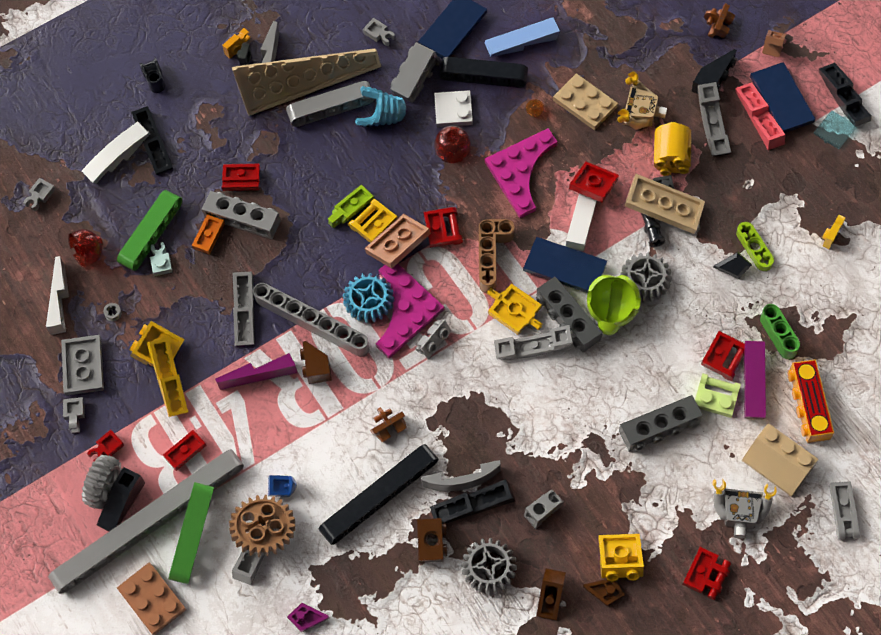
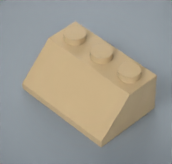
M768 423L755 439L742 461L792 497L815 467L818 458Z

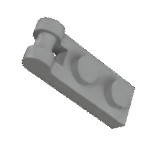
M851 481L830 483L829 488L838 540L845 539V537L859 538L860 530ZM850 523L851 528L845 529L844 524Z

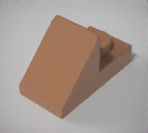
M768 30L762 53L779 57L786 34Z

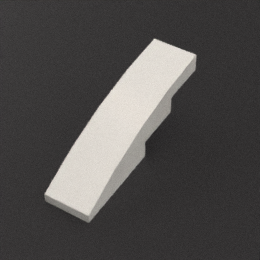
M136 122L101 150L82 172L92 183L97 184L107 171L112 172L123 159L128 160L150 133L139 122Z

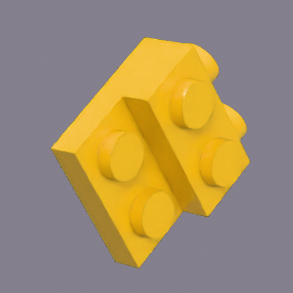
M150 321L148 326L144 324L139 334L142 335L140 340H135L129 350L132 351L130 356L145 365L149 364L154 367L147 342L168 337L174 359L185 339Z
M640 534L599 535L602 578H606L608 581H616L618 578L627 577L629 580L634 581L639 579V577H643L644 565Z

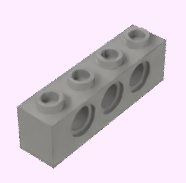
M210 191L202 207L205 218L207 215L224 220L225 225L269 239H273L281 222L279 213L275 209H266L253 202H244L238 197L232 198L222 192Z

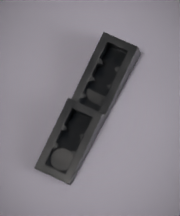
M146 106L132 111L135 123L139 122L150 133L143 143L156 175L173 169L149 107Z
M505 479L473 493H463L433 505L430 509L433 519L442 518V524L515 502V498L509 482Z

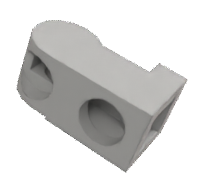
M550 490L525 509L524 517L537 529L545 519L563 505L564 501L554 490Z

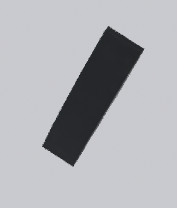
M832 63L819 68V73L827 88L854 127L870 122L872 115L862 105V98L853 89V82L838 65Z

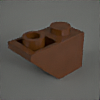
M302 341L303 349H300L301 360H305V366H302L303 377L308 379L309 384L332 381L328 355L307 341Z

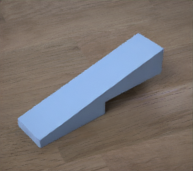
M554 17L485 40V45L490 57L523 51L524 46L557 40L560 30Z

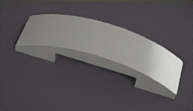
M714 82L698 85L701 116L712 156L731 153L728 135L725 134L718 102L720 98L717 84Z
M570 325L550 329L551 332L519 339L508 337L494 340L496 358L499 360L528 358L568 347L573 344Z
M498 460L480 464L481 472L442 480L441 473L422 476V485L425 488L436 491H460L473 488L485 483L501 471V463Z

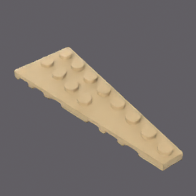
M367 49L232 67V71L247 114L250 116L379 68L381 63L377 50Z

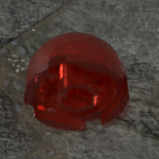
M448 126L440 130L436 135L434 147L436 155L442 158V161L458 163L466 155H469L471 143L465 130L457 126Z
M87 229L76 230L68 234L70 249L74 248L76 254H73L81 267L90 266L101 257L103 241L99 235L97 236L94 232Z

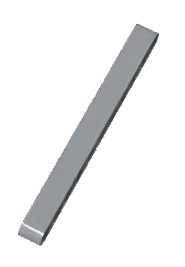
M232 449L225 451L53 570L48 576L49 580L59 594L68 592L186 510L194 482L212 486L216 489L239 473L244 467L243 463Z

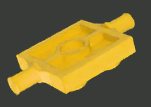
M512 283L501 293H498L493 288L487 291V295L495 299L494 304L488 310V314L508 329L519 335L529 324L537 330L542 328L543 323L535 319V315L542 308V304Z

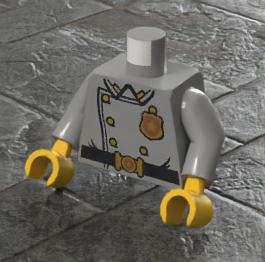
M715 479L712 482L713 487L716 489L714 492V508L720 519L724 520L725 526L734 527V537L746 538L747 529H754L756 524H760L765 519L773 501L771 497L777 493L776 486L773 492H767L768 484L764 486L766 495L763 496V492L726 489V482L723 479L720 487H716Z

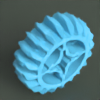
M362 273L360 279L355 276V282L349 281V287L344 289L343 304L346 307V312L351 313L352 318L357 317L359 322L364 319L368 323L369 319H372L375 323L377 317L382 320V314L388 315V309L393 307L394 292L391 289L390 283H386L385 278L380 279L378 274L372 277V274L369 273L368 277H365ZM376 289L383 293V298L376 294ZM354 298L361 302V307L354 303Z

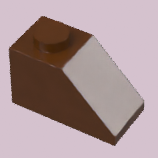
M545 569L536 616L557 620L566 572Z

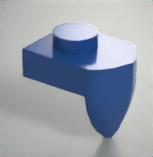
M268 476V497H290L295 492L297 483L294 477Z

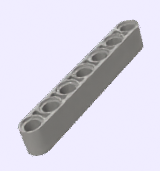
M259 283L254 287L253 294L257 304L356 356H365L369 352L368 338L363 333L268 284ZM261 293H267L265 296H259ZM278 301H283V302H282L281 304H279V305H276V304H275V303L278 302ZM294 309H298V310H299V311L296 312V313H291V311L294 310ZM309 318H315L314 321H307ZM326 326H331L329 330L323 329ZM343 334L348 335L346 338H340ZM358 343H364L362 347L356 346Z

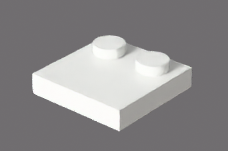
M470 90L434 93L437 127L473 125Z

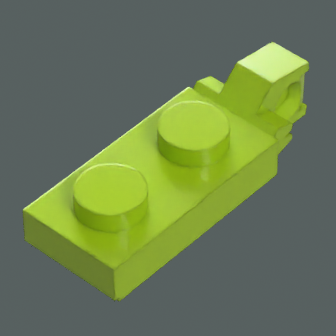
M360 185L334 206L332 215L328 218V224L335 228L341 222L344 224L346 221H349L374 199V196L363 185Z

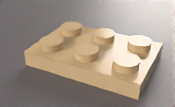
M577 73L553 96V101L593 130L618 107L616 101Z

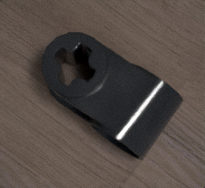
M154 58L153 61L145 64L139 63L150 90L154 93L162 92L165 89V82L157 59Z

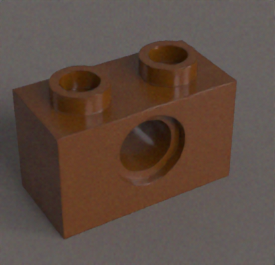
M442 518L417 519L419 563L444 562V556H447V544H443V536H447L446 523L442 524ZM431 535L438 538V543L434 546L427 544V538Z

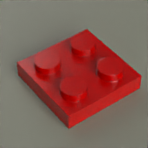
M585 161L570 182L569 189L603 202L618 181L619 175Z

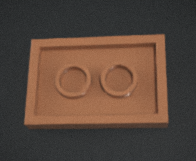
M403 214L364 249L368 255L392 269L427 238L431 232L426 226Z
M150 562L117 587L118 591L152 635L157 634L187 610Z

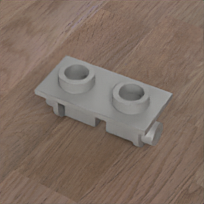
M444 319L443 321H435L427 331V334L430 336L424 335L416 344V351L419 353L423 352L428 360L451 333L447 322Z

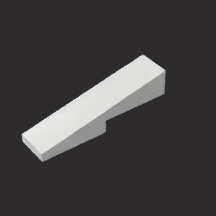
M579 193L566 239V247L584 251L597 200Z
M60 256L55 257L46 328L50 335L66 332L62 298L69 297L65 264Z

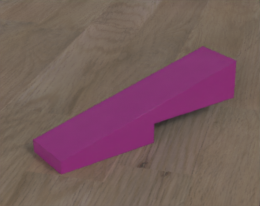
M745 341L744 418L765 419V341Z
M290 353L255 369L251 363L246 364L215 380L219 389L223 390L296 374L298 371Z

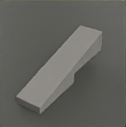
M273 21L261 47L262 63L275 61L280 34L278 22Z
M252 271L233 273L235 346L255 345L254 275Z
M249 550L244 553L241 552L232 569V578L252 585L265 552H262L260 557H258L257 552H254L252 556H250Z

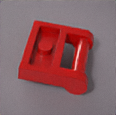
M455 207L424 212L426 227L431 232L428 236L430 248L463 243L462 235L459 233L456 218L458 213ZM444 217H449L452 236H447Z
M718 331L701 365L732 381L735 377V371L744 356L745 343ZM734 347L738 351L727 369L723 367V364Z

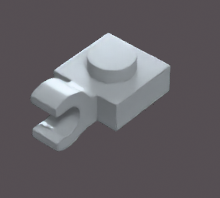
M83 397L63 399V418L69 420V429H72V434L80 433L79 419L85 418V402Z

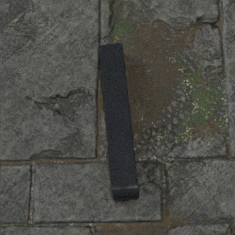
M426 444L421 445L324 521L318 530L330 545L338 543L430 470L439 461V458Z

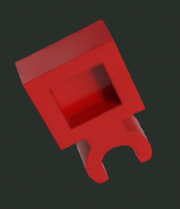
M109 430L96 441L98 447L90 449L87 455L90 458L94 454H98L97 457L101 455L113 456L124 446V443L112 430Z

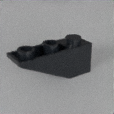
M734 49L702 67L693 81L691 91L698 94V85L716 82L719 93L722 86L720 85L721 82L726 81L729 75L728 70L730 67L733 68L737 62L735 57L737 50Z
M125 467L122 468L111 487L96 524L98 527L110 532L121 524L145 485L141 475Z

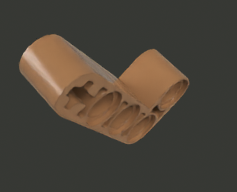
M487 219L479 224L480 290L484 293H487L490 288L496 289V243H508L514 239L515 226L511 220ZM490 230L491 232L485 233L483 231ZM486 263L492 264L491 266H488V267H487V266H484V264H486ZM486 276H490V283H486Z

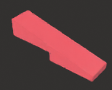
M753 83L735 88L736 94L766 148L771 150L785 145V133L768 111L769 105Z

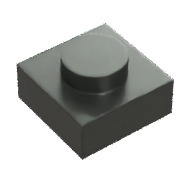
M242 43L241 50L237 52V60H239L240 66L249 65L252 56L250 44Z

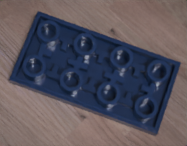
M452 0L418 43L435 51L437 56L442 59L444 57H451L485 16L487 8L472 0Z
M784 62L750 74L756 89L769 105L768 111L784 133L815 122L814 115Z
M536 237L523 271L548 280L556 277L561 284L588 293L592 282L603 275L608 260Z

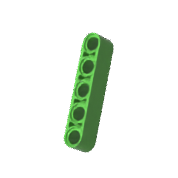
M167 190L161 192L118 254L117 262L133 271L140 267L151 251V245H155L181 207L182 197Z
M194 482L168 580L184 584L189 583L214 490L212 486Z

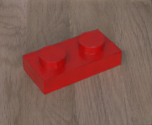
M192 430L165 452L163 457L177 471L207 445Z

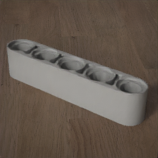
M361 81L288 105L286 111L291 125L294 127L302 126L372 103L375 99L362 96L360 90L362 86L370 87L369 82Z

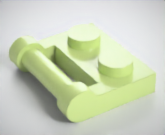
M702 373L695 401L699 409L732 418L741 384L736 382L732 384L708 377V374ZM705 384L732 391V395L705 389Z

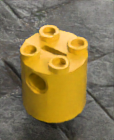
M670 122L656 128L654 167L660 171L661 175L668 176L671 173L687 174L691 167L692 135L689 127L676 122Z

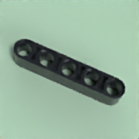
M444 57L441 62L439 76L447 81L522 88L526 86L528 67L517 63Z

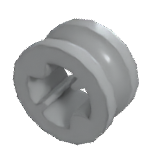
M109 303L104 307L103 312L108 321H117L121 317L122 311L116 303ZM113 309H115L116 314H112L113 316H110L109 310L113 311Z

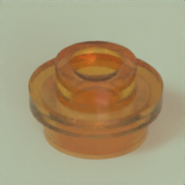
M533 99L526 104V111L530 116L538 117L543 113L544 105L540 100Z

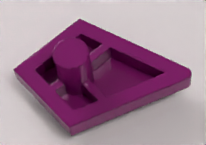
M301 603L287 618L300 632H303L329 619V616Z

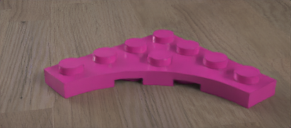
M549 128L485 158V164L519 218L536 211V206L530 194L529 181L537 160L550 149L557 146V140Z
M396 264L392 269L384 265L378 270L379 274L386 279V283H390L391 289L394 292V308L391 322L384 335L375 343L376 347L388 359L444 311V306L399 264Z

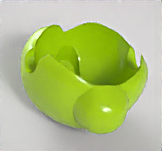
M612 275L599 276L592 282L587 294L589 313L597 321L599 329L605 335H614L619 331L620 327L630 323L638 314L641 304L639 288L626 275L616 277Z

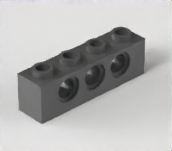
M553 277L537 288L536 300L548 310L547 313L550 318L556 320L559 323V327L570 325L575 348L585 352L601 341L602 331L556 277ZM555 299H556V300H559L560 302H559V303H553L552 300H555ZM568 313V314H571L572 316H571V317H564L563 314ZM580 327L584 330L579 332L575 328Z
M693 395L620 424L619 433L628 451H639L651 442L656 444L666 436H676L683 429L697 427L703 415ZM681 415L684 417V420H677L675 416ZM662 422L666 427L661 428L657 426V423ZM643 429L646 430L648 434L641 435L638 431Z

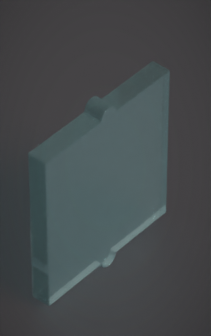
M831 110L814 131V134L823 139L825 143L840 149L857 127H854L845 116L842 117Z

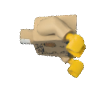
M630 72L625 82L628 85L633 84V87H630L626 108L618 112V115L621 116L617 118V121L638 130L652 126L654 117L665 119L667 108L657 106L658 96L638 80L639 77L636 72Z

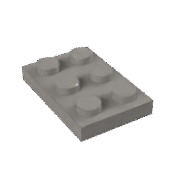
M100 335L61 340L63 392L65 396L104 390Z

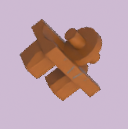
M725 3L723 8L718 11L715 8L712 11H706L704 18L707 21V25H712L708 33L709 37L713 38L717 35L724 38L728 34L730 28L723 25V22L730 25L734 20L735 14L728 11L730 5Z
M381 407L378 408L379 415L373 419L375 423L380 420L383 423L372 428L370 432L372 435L375 434L382 443L391 437L386 429L389 425L392 424L397 433L406 429L403 411L388 419L387 416L393 413L392 410L389 408L383 411Z

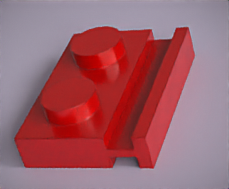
M223 164V191L259 190L260 164Z

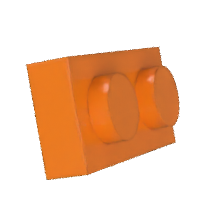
M207 215L192 243V248L210 255L225 225L224 220Z

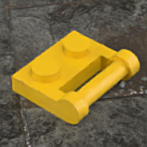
M373 199L369 203L370 205L355 220H351L348 223V226L353 231L359 233L370 243L398 219L393 212L376 199ZM376 210L377 212L361 226L360 224Z

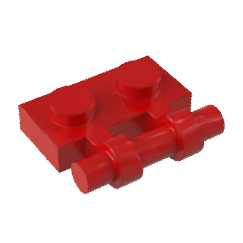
M699 547L682 585L701 594L704 587L710 589L707 597L715 600L717 594H720L722 591V583L725 577H728L730 573L729 568L732 563L724 560L722 565L717 564L716 561L719 555ZM712 570L717 573L714 581L708 579Z

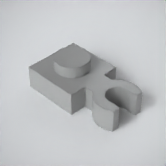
M375 18L363 28V34L376 42L381 39L386 46L390 45L387 38L395 39V34L392 31H388L387 26Z
M39 178L29 190L31 196L24 200V205L28 207L31 203H34L31 208L33 211L38 210L40 201L46 203L56 188L54 185Z

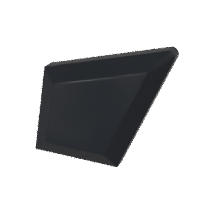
M737 252L718 262L713 268L740 279L752 264Z

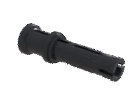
M641 213L645 223L644 232L649 237V246L658 247L663 245L665 237L661 235L660 224L656 222L655 218Z

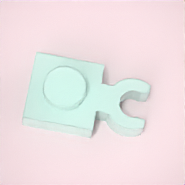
M161 243V249L155 250L154 245H151V251L155 255L150 257L154 276L172 273L170 255L166 253L164 243Z

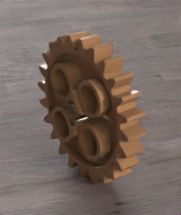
M256 495L255 501L249 497V503L246 504L242 501V508L235 507L236 513H231L232 520H229V531L232 541H236L237 548L242 546L243 553L249 550L250 556L257 552L258 557H260L262 552H265V555L269 557V551L276 555L277 548L284 550V544L289 545V538H294L293 531L296 528L293 511L289 510L288 504L283 505L282 499L275 502V496L268 500L267 495L263 499Z

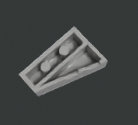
M416 42L409 49L406 61L401 64L398 76L392 80L390 90L395 95L413 103L423 89V82L426 77L430 78L433 75V72H431L435 65L439 66L441 63L435 51Z

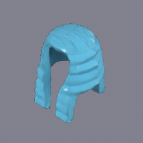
M365 86L360 88L362 96L376 99V109L371 117L356 118L355 123L357 126L362 125L365 127L368 125L371 127L373 125H385L386 123L391 125L404 118L406 105L402 97L389 95L387 92L383 93L382 90H377L376 88Z

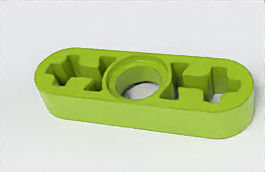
M740 223L736 231L739 241L760 271L770 270L774 258L751 223ZM742 229L745 231L749 230L748 235L745 232L742 233ZM757 243L760 249L753 250L750 248V244ZM762 258H763L764 261H767V260H768V264H767V265H766L765 262H764V263H761Z

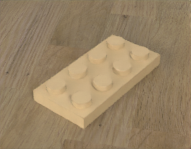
M635 174L625 207L694 234L697 230L705 201Z

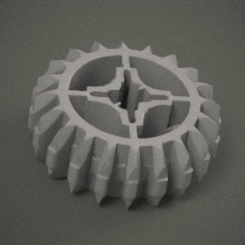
M640 252L638 257L633 255L631 260L627 259L626 265L622 266V272L620 273V275H626L631 278L635 284L641 285H637L643 302L646 301V298H649L651 302L654 300V297L659 300L661 294H666V289L670 288V282L672 281L670 276L671 269H668V263H663V257L657 259L656 254L651 257L649 252L646 253V256H643ZM645 272H647V282H645L644 278Z
M107 455L97 457L86 474L84 486L82 487V501L91 508L103 509L111 487L122 470L121 463L115 457Z
M489 538V543L486 544L485 540L481 539L480 546L474 542V549L468 547L467 552L469 554L463 555V559L466 561L461 562V566L465 568L462 570V574L468 575L465 581L471 582V588H475L478 585L479 593L483 588H486V594L490 593V589H493L494 593H498L497 587L505 590L504 583L510 585L511 580L509 578H515L513 571L517 570V565L513 564L516 562V557H511L513 551H506L508 548L507 544L500 547V540L493 544L492 538ZM489 552L496 553L500 555L503 559H500V557L493 558ZM483 553V560L477 563L476 566H472L475 558ZM487 559L488 562L492 565V574L490 573V569H487L486 567ZM506 566L504 573L496 579L495 572L501 569V567ZM475 573H478V575L485 574L486 576H488L489 580H483L479 578Z

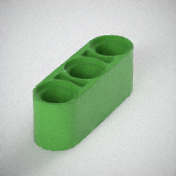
M767 304L763 308L760 322L779 354L784 359H793L799 350L800 342L779 307L775 304ZM766 314H772L774 317L770 318ZM776 330H782L784 333L779 334ZM786 346H791L794 350H789Z

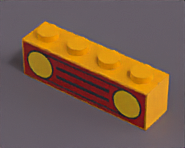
M816 360L794 362L787 374L789 382L793 384V399L797 400L798 404L796 412L798 418H801L802 436L806 437L807 443L831 440L834 430Z

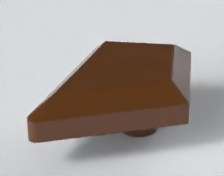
M604 579L583 585L584 589L606 606H609L625 595L616 581Z

